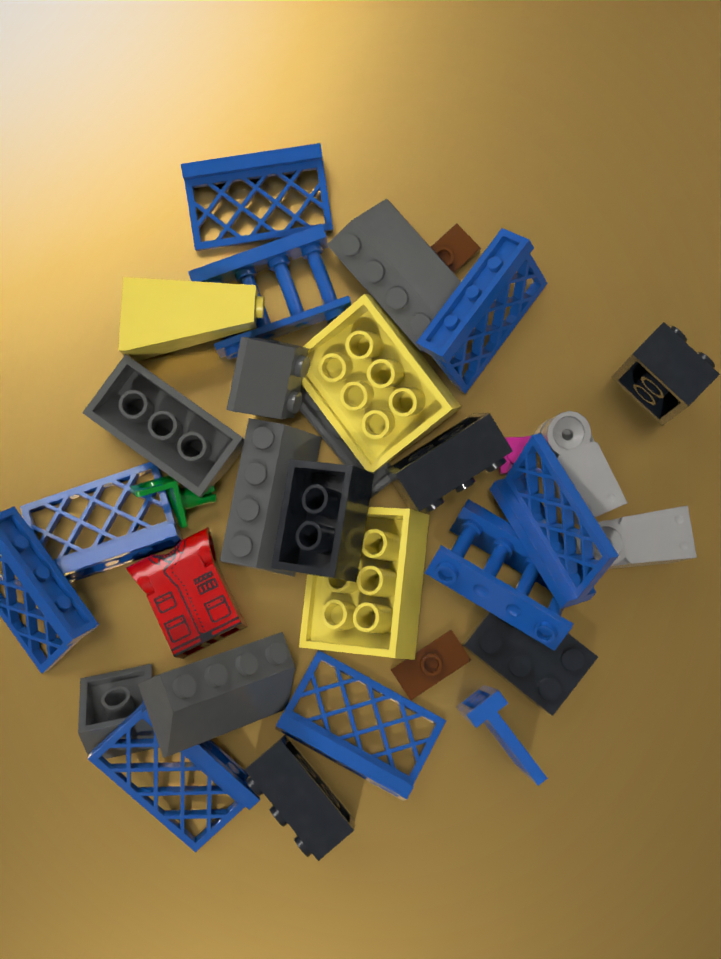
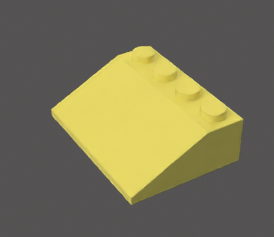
M369 294L361 296L303 346L309 348L307 357L310 359V366L307 375L302 379V386L365 470L372 473L411 447L462 408L413 342Z
M368 508L357 581L352 582L307 575L299 648L415 660L430 515L405 508Z

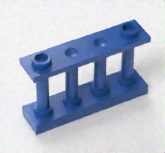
M322 224L188 271L191 281L230 283L237 280L241 284L256 285L258 296H261L255 281L258 272L270 268L271 271H275L291 316L271 323L264 306L263 318H257L256 329L239 335L223 337L224 340L214 343L220 358L225 356L227 359L237 358L241 337L275 339L325 320L327 323H331L351 306L349 295L337 299L324 265L321 253L323 249L328 248V243ZM300 257L308 259L324 302L323 305L306 311L302 307L288 269L290 261Z
M468 499L450 528L451 532L459 536L454 546L449 550L441 545L426 569L425 574L555 651L572 629L573 623L561 616L564 609L559 607L554 597H552L548 608L528 597L535 582L547 589L549 588L509 522ZM471 544L490 554L484 569L464 559ZM503 562L522 573L516 588L496 578Z

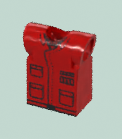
M209 527L181 540L168 554H152L126 567L132 578L147 594L148 601L173 656L176 658L184 659L248 627L217 564L216 551Z

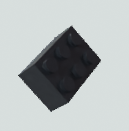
M665 322L637 348L612 376L623 389L662 425L689 407L720 375L714 369V362L706 354L696 352L686 343V336L674 326L669 327Z
M473 413L385 469V472L408 507L418 512L424 509L427 513L445 502L443 496L455 489L458 493L476 482L474 476L486 469L489 473L506 463L504 457L513 452L490 413Z
M290 459L271 568L356 582L374 473L352 465Z
M487 611L461 644L466 650L551 716L556 713L598 658L597 655L569 633L554 651Z
M286 735L281 737L245 769L249 775L245 779L249 787L257 796L260 797L264 794L273 805L269 809L281 826L290 825L297 835L294 838L295 843L307 857L313 854L319 861L354 831L355 819Z

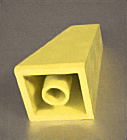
M123 277L118 350L123 355L126 354L138 362L256 328L257 318H263L264 296H258L256 285Z

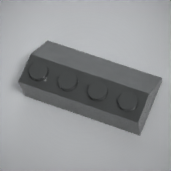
M385 199L351 220L327 246L415 346L422 351L416 344L417 340L459 286L461 280L388 199Z
M126 354L82 412L200 498L227 473L243 449V437Z
M252 418L248 419L220 557L222 563L295 577L294 572L271 568L289 460L317 462L322 437L285 424Z
M283 632L170 670L138 683L163 758L286 709L289 703L295 665Z

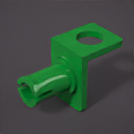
M171 476L130 486L131 493L136 497L167 489L176 523L182 529L188 527L185 517L186 509L210 502L214 503L217 500L216 494H212L215 491L214 486L200 498L186 487L180 489L177 481Z

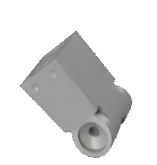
M573 411L562 412L538 426L534 434L541 433L594 517L627 504L598 442H595L591 435L590 424L584 416ZM554 480L555 497L560 498V488ZM573 511L574 525L579 524V518Z
M688 505L598 522L619 555L608 569L668 564L697 558ZM575 537L576 553L582 555L581 540ZM593 543V557L596 560H600L602 555Z

